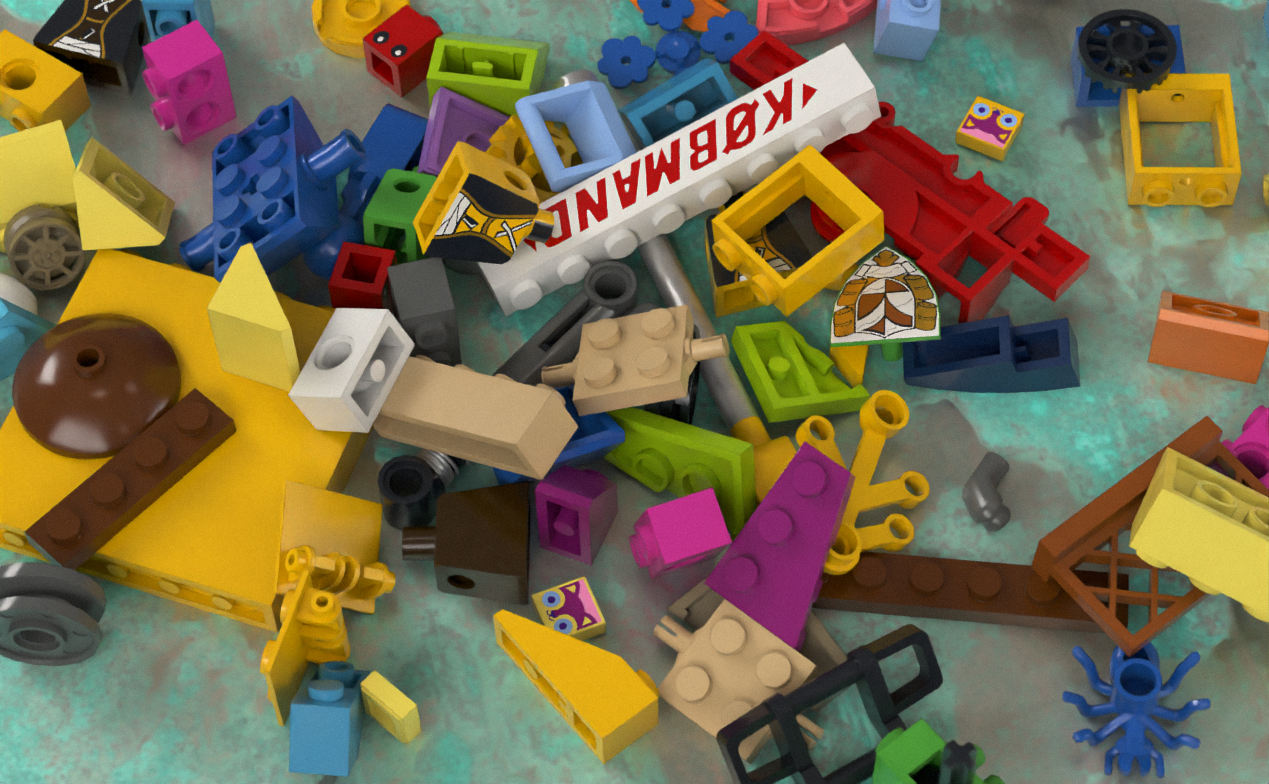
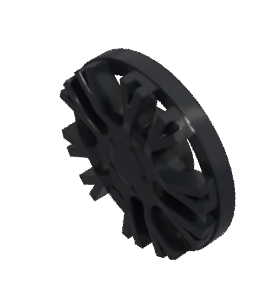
M1117 9L1095 16L1083 27L1079 36L1077 57L1085 69V76L1087 78L1091 77V82L1096 83L1100 81L1104 83L1103 89L1108 90L1111 88L1114 93H1117L1118 88L1136 89L1137 94L1142 93V90L1146 92L1151 90V86L1155 83L1158 85L1162 84L1163 80L1168 78V74L1175 62L1177 45L1171 30L1156 17L1137 10ZM1121 21H1129V28L1121 29ZM1106 25L1111 34L1109 37L1104 36L1096 30ZM1145 25L1154 30L1155 33L1145 37L1139 31ZM1098 58L1103 59L1104 61H1101L1096 64L1092 59ZM1150 60L1163 61L1164 63L1158 66L1150 62ZM1110 67L1114 68L1112 73L1107 72ZM1130 74L1132 77H1125L1121 75Z

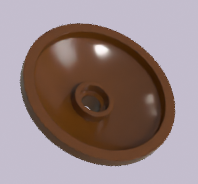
M88 314L56 325L41 335L27 349L15 371L12 398L17 416L23 428L42 447L53 453L70 458H108L119 453L177 404L181 389V373L171 345L159 331L149 324L121 314ZM97 362L94 366L83 367L86 364Z

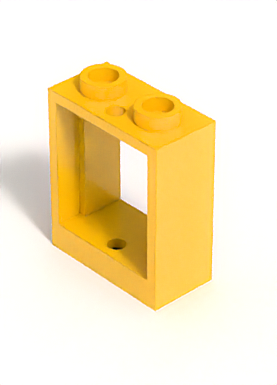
M1169 73L1168 78L1163 80L1162 84H1153L1151 90L1147 92L1142 90V93L1137 94L1136 89H1122L1119 101V115L1128 205H1148L1151 207H1163L1166 205H1200L1203 207L1233 205L1242 172L1230 74ZM1125 74V77H1132L1130 74ZM1139 122H1210L1215 167H1144Z
M808 145L711 220L715 243L712 249L719 262L729 271L737 269L748 280L751 291L760 302L766 306L773 304L786 317L884 241L883 210L811 145ZM806 195L845 232L784 279L745 241L798 199Z

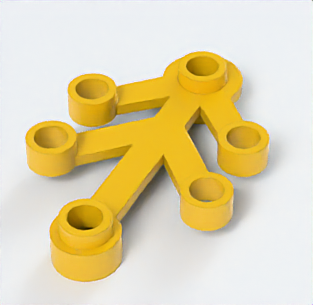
M889 390L875 392L860 409L859 424L863 434L849 468V472L856 478L835 544L831 545L834 550L830 547L823 571L828 574L842 575L849 572L858 563L861 552L882 547L888 552L896 553L901 551L914 538V527L911 521L904 515L894 513L878 525L856 529L854 524L859 513L898 504L905 509H914L930 493L927 479L919 472L912 470L904 472L898 479L869 486L886 439L893 438L909 421L907 404L898 394ZM819 415L808 417L796 431V440L801 447L804 442H807L847 470L834 441L835 431L832 424L826 418ZM810 429L816 431L821 440L816 439L811 434ZM787 465L781 470L779 477L783 473ZM905 484L909 485L914 490L915 495L911 494L906 489ZM890 527L898 532L900 539L891 533Z

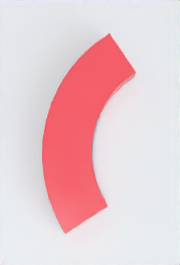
M758 0L756 28L758 29V35L765 30L787 46L811 42L838 33L864 19L877 9V0Z

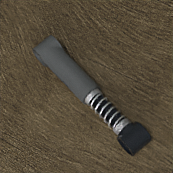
M615 261L598 263L590 268L584 277L583 288L491 376L503 374L519 383L532 386L543 384L541 377L542 367L573 362L579 352L583 324L597 322L606 318L623 317L629 308L638 305V285L635 273L629 266ZM423 448L416 456L403 455L394 457L386 462L379 471L377 480L385 520L390 526L400 531L403 530V526L429 525L436 516L437 498L444 494L445 487L451 481H454V475H459V467L462 464L470 465V461ZM409 490L417 492L407 497L399 496L402 492Z

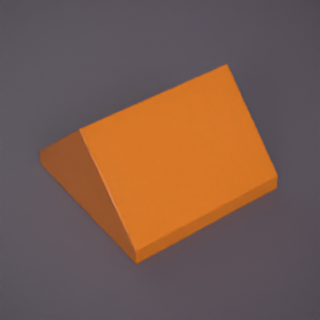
M1162 290L1148 362L1256 384L1269 344V312Z

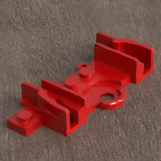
M764 30L730 59V73L755 90L803 65L808 60ZM878 102L881 113L880 118L872 121L864 130L858 133H850L825 146L820 152L823 157L883 210L884 232L894 238L895 247L916 261L915 265L927 276L937 294V300L948 291L961 301L958 324L983 320L996 303L1003 289L1010 283L1011 273H1014L1055 302L1088 270L1090 256L1044 225L1049 217V210L1046 206L1034 198L1024 197L1012 207L1013 202L984 183L982 171H977L969 179L955 177L953 173L958 170L959 155H944L905 127L894 126L896 111L890 103ZM812 201L810 209L812 225L824 240L831 243L845 231ZM969 256L989 269L970 288L957 280Z

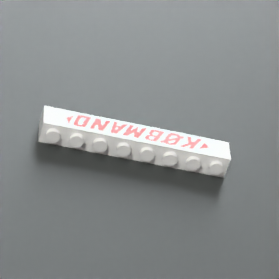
M842 43L540 204L539 208L550 211L554 215V228L550 238L545 243L522 238L510 261L502 265L476 262L505 316L518 310L528 309L538 303L542 297L566 284H574L581 281L589 269L596 264L624 258L631 254L636 247L660 234L675 231L683 222L707 209L720 207L731 196L756 183L762 182L808 145H811L820 153L825 146L850 133H858L864 130L872 121L881 117L875 86L847 45Z

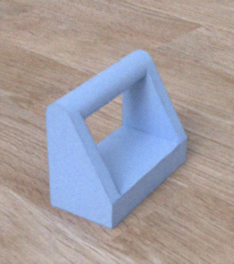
M587 80L521 98L515 104V109L551 190L554 192H563L637 153L604 82ZM544 121L564 122L583 164L565 169Z

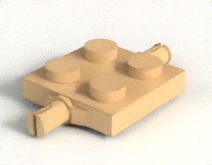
M688 304L665 309L658 308L649 312L613 319L606 318L597 322L583 324L579 352L573 362L542 367L541 377L543 384L552 388L574 385L572 401L579 416L687 397L689 376L697 362L729 357V343L725 333L693 339L694 318Z
M726 599L722 601L707 623L695 631L694 634L674 621L669 615L664 616L660 622L677 636L674 637L658 624L653 633L655 637L660 638L679 652L674 667L658 687L660 697L715 739L720 729L760 705L763 700L777 692L783 696L813 680L820 671L817 665ZM802 714L796 716L799 728L803 727L817 739H821L824 733L823 728L817 726ZM769 724L740 743L738 748L739 754L747 763L751 764L767 741L773 738ZM801 731L807 749L811 750L816 746L817 742Z

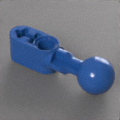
M386 104L362 140L366 150V158L356 162L349 168L348 183L341 193L344 203L339 210L340 228L302 253L306 266L315 275L322 279L330 280L343 241L365 245L363 214L387 170L394 168L410 171L412 168L419 166L428 118L392 104Z

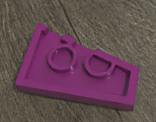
M804 442L704 584L789 646L801 652L806 636L805 626L813 601L817 602L823 583L820 579L830 547L835 544L856 477L816 448Z

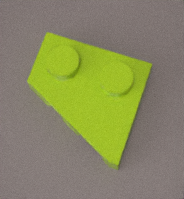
M786 321L735 326L730 340L769 423L803 419L813 415L825 416L860 411L862 405L869 399L870 395L862 385L858 384L851 389L831 371L835 363L819 349L808 345L804 337Z

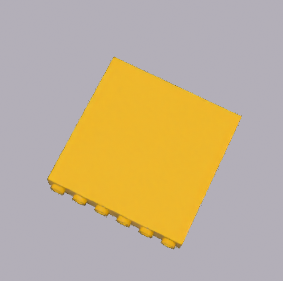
M98 249L58 324L79 316L97 313L126 315L149 324L166 338L176 355L181 373V389L178 402L196 388L234 420L236 432L75 571L278 633L282 626L280 612L285 597L284 595L274 593L283 481L288 480L343 494L373 426L368 433L316 430L288 396L290 392L222 371L207 312V307L220 285V282L214 277L193 272L188 267L178 263L168 265L150 260L128 249L120 251L115 249ZM274 291L291 326L301 373L336 309L326 305L316 307L298 302L283 293ZM97 362L86 364L83 367L94 366ZM13 405L0 429V548L49 562L29 544L25 531L114 456L101 459H76L47 450L28 435L20 423Z

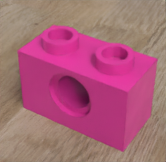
M713 487L646 509L633 525L635 534L629 536L630 548L638 568L647 566L651 579L714 559L732 543Z

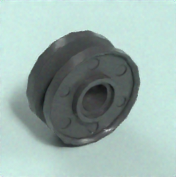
M20 562L1 566L0 655L14 661L43 666L75 664L94 656L99 647L101 636L98 623L105 612L107 600L103 588L84 574L70 568L48 563Z

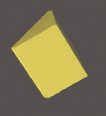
M92 137L85 145L73 176L82 250L160 245L166 238L175 202Z
M248 243L239 248L207 307L222 371L290 392L300 375L291 326L252 243Z

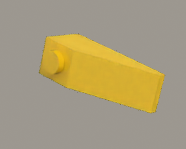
M502 609L493 615L497 644L603 764L659 724L658 699L660 698V693L653 680L643 670L638 669L635 672L621 656Z

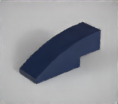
M1007 315L941 327V340L903 342L904 380L907 385L972 393H1019L1080 387L1078 344L1068 318L1014 327L1010 316Z

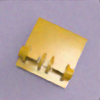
M288 480L283 481L274 593L285 596L289 589L296 590L303 570L310 571L313 588L336 595L343 609L370 615L374 614L375 598L383 593H390L396 581L394 572L389 571L386 564L378 562L383 504Z
M303 570L296 590L289 589L287 591L280 612L282 627L276 641L269 640L267 642L260 662V673L265 675L268 685L267 697L273 703L278 725L284 726L286 723L291 702L297 694L308 663L346 662L351 653L339 598L333 593L314 589L310 571Z

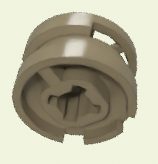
M40 204L29 206L15 214L5 228L3 242L9 264L15 277L24 285L37 290L57 289L75 279L83 268L85 250H82L79 230L72 216L60 207L54 206L53 209L41 208ZM76 256H78V257H77V262L75 263V265L73 266V268L70 269L69 267L71 266V264H72L73 261L75 260ZM62 272L66 273L64 276H62V277L59 278V279L52 280V281H51V279H50V277H54V276H56V275H59V274H61Z

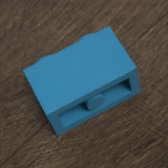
M705 58L618 109V112L641 151L737 100L738 97L719 63Z

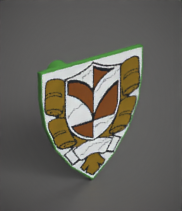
M886 245L862 262L845 281L834 302L830 321V348L880 344L883 358L886 361L894 362L903 357L902 342L941 340V317L937 294L927 276L909 258Z

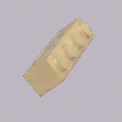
M423 355L408 357L372 425L383 438L543 480L579 427L564 407L566 402L563 396L548 385L537 384L532 386L516 382L503 374H496L495 376L481 374L462 364H456L455 367L436 363Z

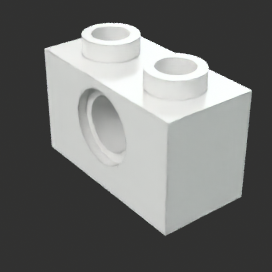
M336 308L288 396L316 430L368 433L415 344L388 309Z

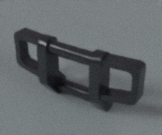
M907 624L867 645H861L847 653V661L784 696L777 692L763 700L760 705L720 729L716 740L733 783L774 784L791 776L795 784H860L871 778L874 773L875 750L877 747L827 776L822 777L816 765L812 762L796 716L856 683L868 718L881 739L899 727L906 731L907 727L898 714L938 689L943 682V676L929 636L915 625ZM912 645L920 666L919 674L890 694L878 662ZM769 724L781 757L747 773L739 754V745L744 739Z

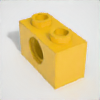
M4 29L0 33V116L10 121L18 132L58 120L62 121L66 131L91 106L82 73Z

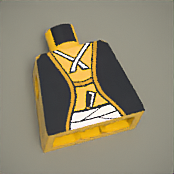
M457 141L415 216L413 225L423 255L502 265L510 261L522 238L545 243L550 238L554 228V215L550 211L539 208L540 201L531 178L524 171L467 143Z
M744 191L731 196L725 204L717 207L719 213L710 215L705 219V255L716 318L766 306L753 294L748 280L737 269L734 271L727 270L719 262L712 249L715 243L711 220L746 194ZM784 211L745 241L784 279L813 257Z

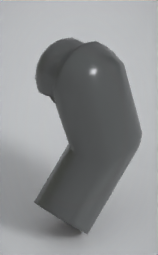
M988 452L966 482L962 490V499L971 518L977 524L982 523L987 531L997 532L1006 526L1011 517L1010 509L1002 504L1003 498L997 489L1009 471L1010 466L1002 456L993 452Z

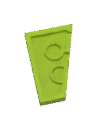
M634 407L606 411L625 431V441L607 454L604 459L657 493L667 489L681 498L713 487L726 527L732 531L730 539L733 542L757 509L753 444Z

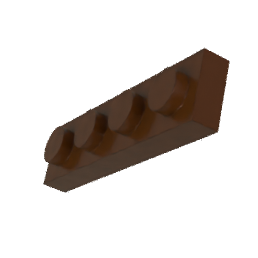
M194 388L25 531L29 544L53 565L76 570L236 432L234 420L199 390Z

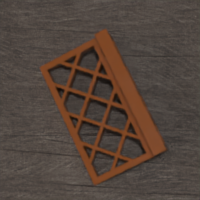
M1205 416L1039 540L1031 567L1046 583L1054 578L1129 658L1211 595L1198 589L1191 581L1190 591L1184 596L1158 594L1159 571L1181 572L1169 566L1164 569L1154 567L1142 560L1137 554L1118 552V536L1125 531H1131L1133 521L1167 447L1207 467H1211L1217 462L1231 479L1269 497V490L1219 441L1223 431L1208 416ZM1109 544V551H1101L1103 547ZM1084 562L1108 565V588L1085 586L1072 571ZM1117 566L1149 569V593L1117 589ZM1101 601L1107 602V608L1103 605ZM1116 603L1148 606V624L1132 635L1116 618ZM1158 607L1167 608L1160 615H1158Z

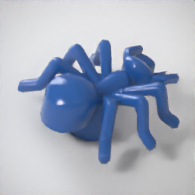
M1151 642L1130 658L1117 645L1113 650L1109 665V677L1112 683L1110 685L1099 677L1094 661L1080 646H1075L1072 649V655L1086 671L1090 687L1109 696L1110 702L1090 705L1083 696L1069 691L1062 693V700L1066 703L1074 704L1079 713L1087 718L1118 714L1116 718L1093 733L1091 729H1082L1074 732L1072 738L1077 743L1087 741L1090 746H1097L1120 727L1125 731V735L1116 742V746L1109 749L1105 754V775L1109 776L1112 774L1113 758L1119 756L1117 767L1124 776L1130 775L1131 765L1134 760H1136L1139 766L1140 775L1142 777L1147 776L1151 769L1152 758L1155 762L1156 776L1160 779L1164 778L1163 755L1153 748V743L1145 737L1147 728L1170 750H1178L1183 746L1197 749L1200 746V739L1188 734H1180L1173 737L1151 717L1153 715L1174 722H1183L1195 711L1210 708L1211 703L1208 698L1191 700L1180 709H1171L1158 705V700L1174 693L1184 676L1199 663L1201 656L1197 652H1192L1175 668L1169 680L1162 685L1158 652Z

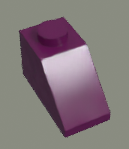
M564 465L539 481L535 489L540 548L592 566L618 513L617 483L610 481L605 475L595 470L585 469L581 471Z

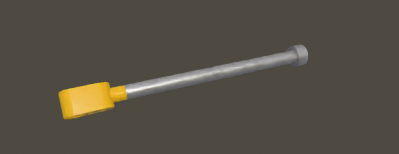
M577 70L558 79L551 90L587 80L598 81V79L591 71ZM660 234L638 246L637 249L666 307L670 308L688 304L694 318V324L700 331V338L717 335L666 234ZM729 357L700 361V374L732 437L753 444L756 505L758 508L778 480L781 470L792 460L797 452L790 439L785 435L771 440Z

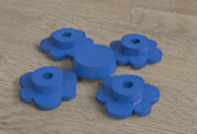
M637 0L639 8L644 11L643 20L645 24L649 26L659 24L662 30L670 33L664 35L658 41L655 51L649 46H641V41L636 36H628L624 41L618 38L608 39L602 45L603 58L598 61L597 67L602 75H608L609 84L613 88L625 89L632 82L637 84L644 83L649 76L647 69H650L655 64L656 59L666 72L674 76L698 63L701 49L707 54H715V59L718 63L728 64L733 56L758 36V29L754 25L748 24L744 13L730 11L723 18L715 16L708 20V31L701 35L699 43L692 34L676 31L682 26L683 18H689L694 14V5L690 0Z

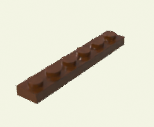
M864 551L860 553V559L856 566L845 574L832 575L823 571L820 579L823 583L817 602L813 601L812 608L1106 634L1054 578L1046 583L1029 565ZM1076 569L1072 571L1085 586L1108 588V572ZM1117 573V589L1129 590V574ZM1101 601L1103 605L1107 608V602ZM1116 603V618L1126 628L1128 627V604Z

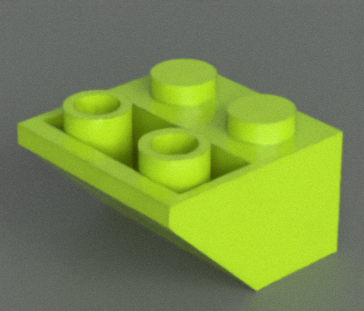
M448 32L437 37L426 77L430 109L433 95L440 87H444L509 117L513 115L518 116L515 109L516 102L521 98L540 93L550 50L549 43L459 32Z

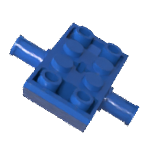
M293 95L278 106L271 105L264 109L258 115L255 122L238 134H229L224 137L212 151L213 222L188 240H184L179 244L181 247L179 252L185 263L194 271L199 272L206 265L214 261V278L221 283L239 248L252 243L268 277L340 228L336 176L356 162L366 158V150L360 139L351 130L344 129L340 132V135L323 145L300 102Z

